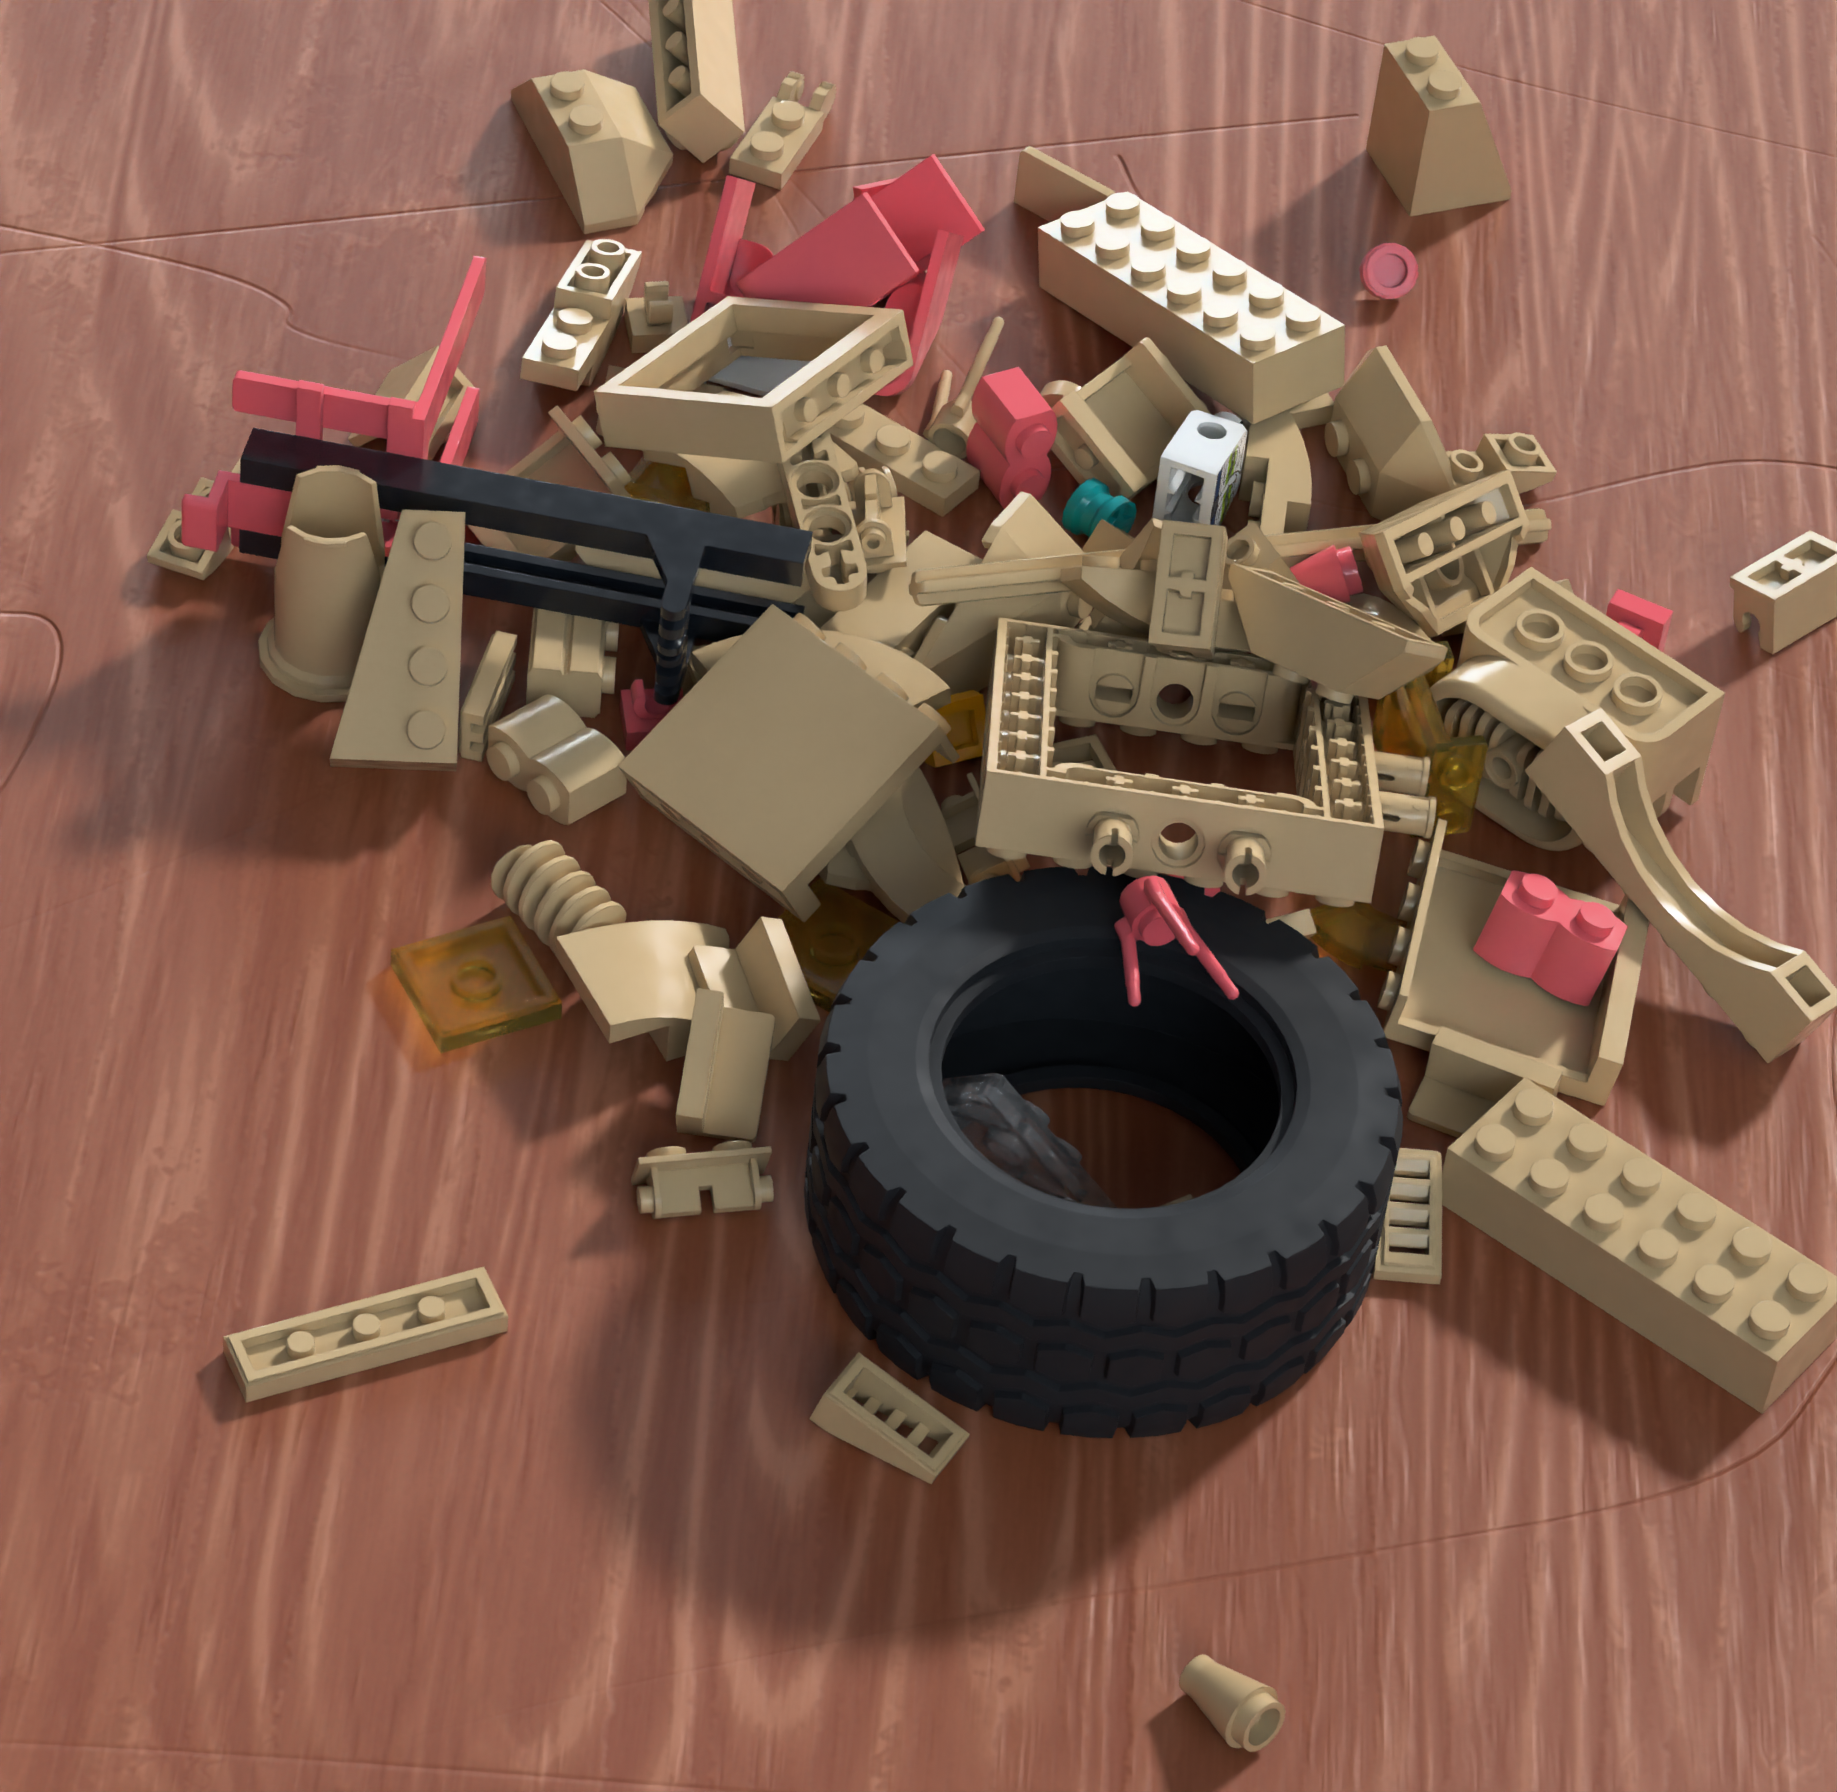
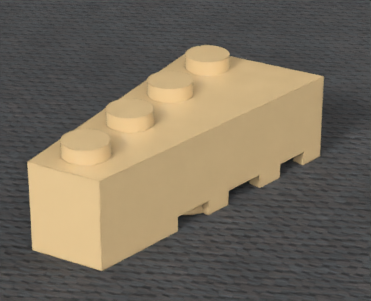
M402 509L329 758L330 767L456 771L466 512Z

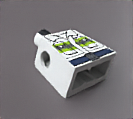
M1196 410L1189 413L1160 457L1153 518L1161 521L1172 520L1221 525L1238 490L1241 478L1247 430L1239 417L1229 412H1219L1212 415ZM1203 485L1194 502L1199 503L1198 505L1189 499L1188 492L1195 486Z

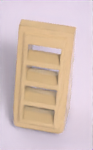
M1400 1148L1374 1264L1373 1279L1440 1284L1442 1277V1156L1440 1152L1433 1150ZM1390 1200L1422 1202V1204L1391 1202ZM1389 1225L1423 1227V1229L1392 1227ZM1389 1246L1424 1249L1425 1254L1389 1251Z
M859 1352L823 1394L809 1418L828 1433L930 1484L933 1483L970 1435ZM853 1398L864 1403L863 1407L854 1401ZM879 1411L889 1417L883 1422L874 1414ZM902 1423L914 1429L907 1438L896 1432ZM926 1436L939 1442L929 1455L918 1448Z

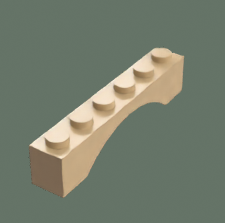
M1602 708L1565 726L1525 769L1526 774L1540 789L1543 797L1556 808L1580 837L1583 845L1595 855L1620 885L1623 893L1635 903L1660 933L1666 945L1674 950L1702 984L1706 993L1719 1004L1742 1032L1746 1041L1758 1051L1767 1063L1802 1043L1837 1009V988L1806 951L1777 943L1747 928L1720 908L1693 880L1673 852L1657 820L1646 786L1642 756Z

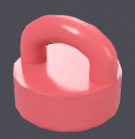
M1383 243L1370 249L1363 257L1359 267L1360 279L1364 288L1372 296L1383 300L1397 299L1406 295L1415 286L1418 277V263L1413 253L1405 246L1397 243Z

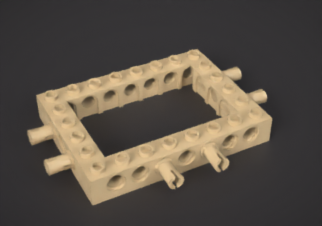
M998 617L987 692L975 846L986 847L990 854L1004 859H1023L1027 854L1053 857V861L1058 865L1073 869H1087L1093 864L1094 868L1106 875V868L1109 865L1112 866V876H1118L1122 873L1135 878L1157 876L1158 873L1184 876L1186 882L1203 888H1219L1225 882L1227 887L1236 894H1239L1240 885H1245L1246 895L1256 893L1266 897L1282 898L1288 896L1289 892L1315 895L1317 901L1329 906L1350 907L1354 905L1355 901L1371 903L1384 831L1418 835L1427 839L1431 838L1436 813V797H1424L1429 778L1430 758L1374 751L1368 697L1354 695L1351 704L1330 700L1315 693L1317 682L1308 679L1307 684H1300L1278 677L1271 673L1274 666L1273 662L1254 654L1220 649L1214 650L1213 659L1196 658L1191 655V652L1172 650V653L1167 654L1157 651L1155 645H1149L1148 639ZM1180 684L1191 691V696L1182 703L1171 704L1165 702L1159 696V692L1167 685ZM1055 716H1059V721L1074 727H1092L1095 725V722L1120 725V729L1123 732L1136 736H1153L1156 734V730L1181 734L1183 740L1198 745H1214L1217 743V739L1240 742L1244 749L1259 754H1274L1278 752V748L1293 750L1297 795L1279 792L1272 794L1224 787V784L1211 783L1210 785L1162 778L1159 775L1149 773L1142 775L1094 768L1093 765L1080 763H1060L1052 768ZM1172 823H1184L1193 828L1195 834L1190 840L1183 843H1174L1165 839L1161 835V831Z

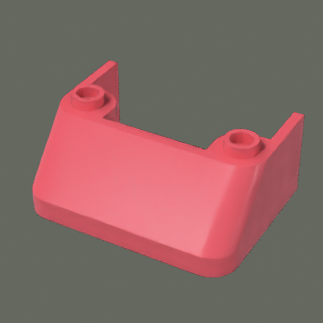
M932 154L872 197L869 196L867 191L735 284L746 298L873 307V305L885 299L902 286L909 284L924 285L925 271L928 270L938 229L964 236L961 246L982 233L985 229L935 154Z
M729 175L726 176L690 323L727 296L744 297L735 283L774 256L773 252L766 246L742 239L756 184L754 182ZM938 229L924 285L909 284L895 290L888 298L885 308L902 309L904 311L913 365L875 393V395L897 396L905 392L913 384L942 323L964 236Z

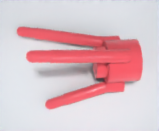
M1144 876L1126 886L1119 899L1125 916L1114 924V928L1121 941L1129 1005L1136 1007L1141 1003L1140 974L1136 941L1138 940L1144 941L1150 946H1162L1176 938L1189 955L1198 958L1227 998L1231 1000L1236 999L1239 996L1238 989L1191 925L1185 910L1179 906L1169 883L1159 876Z

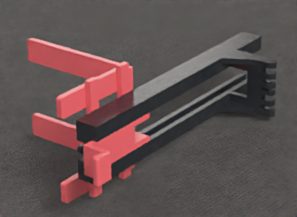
M473 256L421 397L417 402L324 386V384L304 380L296 381L242 370L236 372L232 385L233 409L238 412L296 422V434L291 435L253 428L240 458V474L219 470L208 497L185 494L182 499L181 541L184 546L217 552L227 527H231V544L239 547L240 553L278 560L281 549V536L296 474L314 469L316 466L340 465L360 470V473L376 481L385 543V566L402 509L466 512V525L653 559L662 579L464 543L463 594L639 627L656 664L653 698L661 705H672L677 702L697 638L718 642L743 635L771 604H774L791 618H794L798 613L804 615L805 606L695 586L699 570L702 568L801 587L805 562L809 558L811 551L812 531L463 467V462L478 423L479 388L467 386L440 462L428 460L430 438L484 296L486 258ZM323 427L387 439L386 452L323 441Z

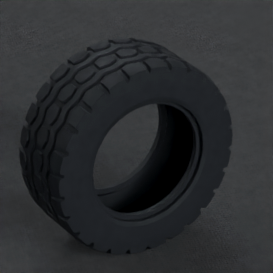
M1094 866L1089 868L1087 875H1078L1075 869L1067 867L1041 868L1024 871L1018 882L1009 874L964 886L958 897L947 893L910 913L905 923L898 922L885 932L869 948L862 960L857 963L841 986L831 1006V1012L826 1018L820 1037L806 1159L804 1206L812 1244L818 1262L833 1293H836L842 1308L855 1326L868 1340L876 1339L880 1352L897 1367L917 1381L930 1375L929 1381L932 1390L974 1411H978L986 1404L993 1406V1418L1014 1425L1044 1431L1049 1422L1058 1423L1060 1433L1063 1435L1089 1438H1113L1116 1428H1125L1130 1438L1152 1437L1181 1432L1187 1420L1196 1428H1201L1242 1414L1250 1403L1256 1407L1265 1403L1292 1386L1303 1373L1307 1374L1322 1360L1342 1336L1344 1330L1352 1322L1362 1305L1374 1269L1402 1139L1403 1114L1401 1110L1402 1094L1400 1081L1391 1049H1389L1381 1024L1367 1000H1361L1358 988L1348 975L1329 956L1319 958L1317 946L1300 932L1279 919L1267 924L1265 911L1242 899L1222 891L1213 897L1204 895L1205 888L1192 885L1182 878L1163 874L1157 875L1169 883L1179 906L1185 910L1191 925L1238 989L1239 996L1234 1000L1227 998L1198 958L1189 955L1175 938L1162 946H1150L1144 941H1136L1141 1003L1136 1007L1129 1005L1121 941L1114 928V924L1125 916L1119 902L1122 891L1128 884L1138 878L1123 873L1118 876H1112V867L1106 868V875L1098 872ZM1061 1088H1091L1114 1091L1154 1102L1190 1120L1222 1146L1233 1159L1241 1174L1214 1191L1181 1203L1138 1209L1090 1206L1046 1194L1008 1175L991 1163L973 1146L960 1129V1126L988 1107L1026 1093Z

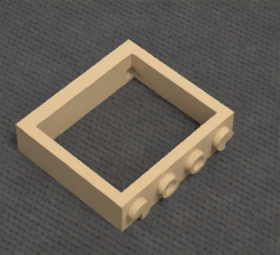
M727 296L594 391L596 412L599 415L605 447L783 464L913 365L904 311L902 309ZM729 337L731 338V347L728 346L727 339ZM740 356L811 361L762 398L692 392Z

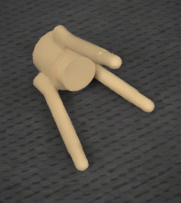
M1001 317L994 318L957 398L952 402H948L952 372L944 370L941 373L931 419L923 432L924 437L928 441L959 459L967 456L966 446L968 437L977 422L972 414L971 398L1004 326V320Z

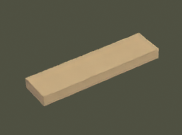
M480 1267L223 1336V1352L245 1402H250L507 1332L508 1314L485 1268Z

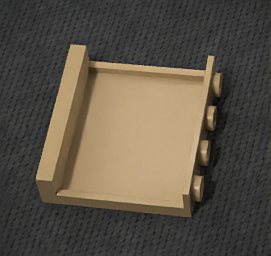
M771 604L618 767L642 799L798 919L805 922L821 905L808 886L819 872L934 750L953 764L960 756L946 736L951 730L950 725L935 709L926 703H923L917 709L907 702L909 699L907 693L891 677L881 672L874 678L865 671L867 666L863 660L848 646L839 642L833 648L824 641L826 637L823 632L808 617L798 613L794 618H791L774 604Z
M1438 818L1429 842L1418 839L1408 867L1407 875L1417 878L1416 884L1408 882L1397 919L1406 921L1407 926L1406 928L1398 926L1387 963L1397 966L1396 973L1392 971L1387 972L1377 1003V1008L1387 1010L1383 1028L1386 1038L1430 1052L1432 1042L1440 1026H1444L1559 1069L1563 1073L1558 1092L1604 1106L1624 1063L1649 920L1626 895H1624L1621 904L1618 905L1556 885L1570 899L1596 902L1606 906L1628 926L1619 948L1589 1006L1577 1005L1562 1000L1541 988L1531 978L1517 976L1493 966L1473 950L1511 871L1442 850L1447 821Z

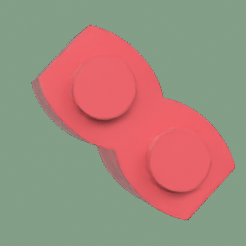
M1019 367L983 376L978 382L972 398V414L977 422L973 426L967 441L966 455L968 462L980 470L981 480L1003 509L1010 504L1020 491L1032 494L1036 500H1040L1046 492L1051 478V463L1047 454L1057 434L1056 415Z
M1512 870L1473 950L1493 966L1517 976L1531 978L1541 988L1562 1000L1577 1005L1589 1006L1619 948L1628 926L1602 904L1570 899L1545 876Z

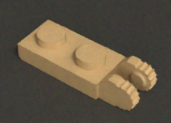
M790 71L781 83L777 98H771L730 157L729 173L782 190L821 133L823 122L834 104L835 85L822 81L814 91L808 108L797 103L804 90L805 77H803V74Z

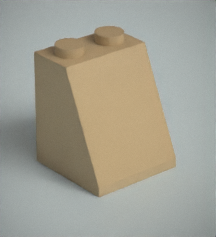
M1436 36L1415 37L1410 40L1384 44L1366 150L1408 215L1416 216L1509 200L1512 190L1482 105Z

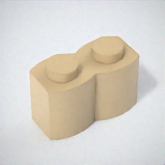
M546 694L488 725V749L486 756L493 773L503 781L508 780L518 789L527 791L530 802L538 812L550 816L561 824L570 825L626 793L627 778L618 767L625 759V756L604 734L593 728L586 727L578 714L556 696Z

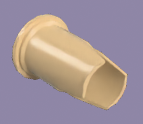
M340 465L316 466L314 469L296 474L281 536V549L274 569V618L267 622L258 640L260 667L273 684L295 697L317 702H343L347 700L385 570V543L376 481L360 473V470Z

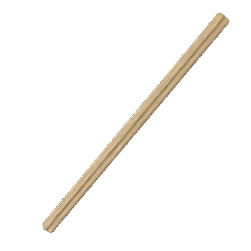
M1524 509L1530 526L1525 539L1519 541L1518 545L1543 543L1548 538L1551 520L1546 517L1543 509ZM1376 524L1265 536L1289 568L1333 544L1336 550L1350 546L1355 561L1362 562L1366 560L1359 532ZM1126 549L919 569L911 575L909 594L913 596L916 605L923 607L1069 592L1071 590L1060 582L1061 569L1082 566L1083 556L1120 558Z

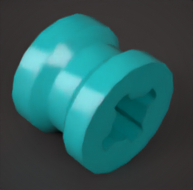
M1091 478L1083 482L1069 498L1063 511L1062 523L1063 527L1073 534H1086L1088 537L1091 536L1101 519L1129 533L1136 518L1137 508L1134 502L1122 495L1116 497L1110 495L1109 487L1096 478Z

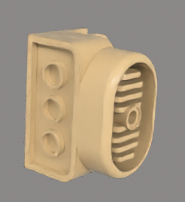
M1530 567L1473 608L1468 614L1457 668L1436 682L1425 693L1418 710L1417 726L1423 751L1426 757L1430 758L1431 767L1452 792L1525 842L1545 850L1564 851L1582 844V841L1556 808L1543 797L1540 789L1526 774L1525 769L1565 726L1602 708L1642 756L1646 786L1656 817L1658 818L1667 811L1672 794L1690 806L1698 800L1725 692L1533 567Z

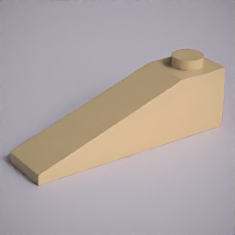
M1022 491L990 524L981 540L984 548L988 549L981 563L1084 553L1033 495ZM1072 591L955 603L954 610L949 619L936 618L914 659L936 673L950 687L951 695L970 690L978 692L987 687L989 683L998 617L1074 628L1081 619H1085L1090 614L1093 607Z

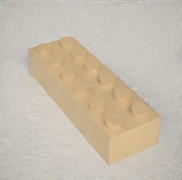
M1130 192L1116 193L1110 195L1105 201L1080 211L1067 212L1060 219L1038 227L1040 288L1132 347L1145 337L1150 338L1161 353L1169 359L1171 365L1183 380L1250 423L1256 424L1344 386V324L1290 292L1279 283L1251 268L1245 262L1238 260L1212 244L1209 240L1186 228L1172 217L1147 204Z
M1525 1077L1447 1149L1442 1171L1443 1206L1762 1414L1837 1338L1836 1275Z

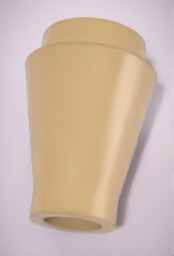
M1205 1654L1192 1659L1180 1676V1689L1193 1699L1230 1747H1243L1250 1752L1258 1751L1269 1744L1279 1732L1284 1722L1285 1708L1278 1701V1695L1274 1688L1218 1664Z

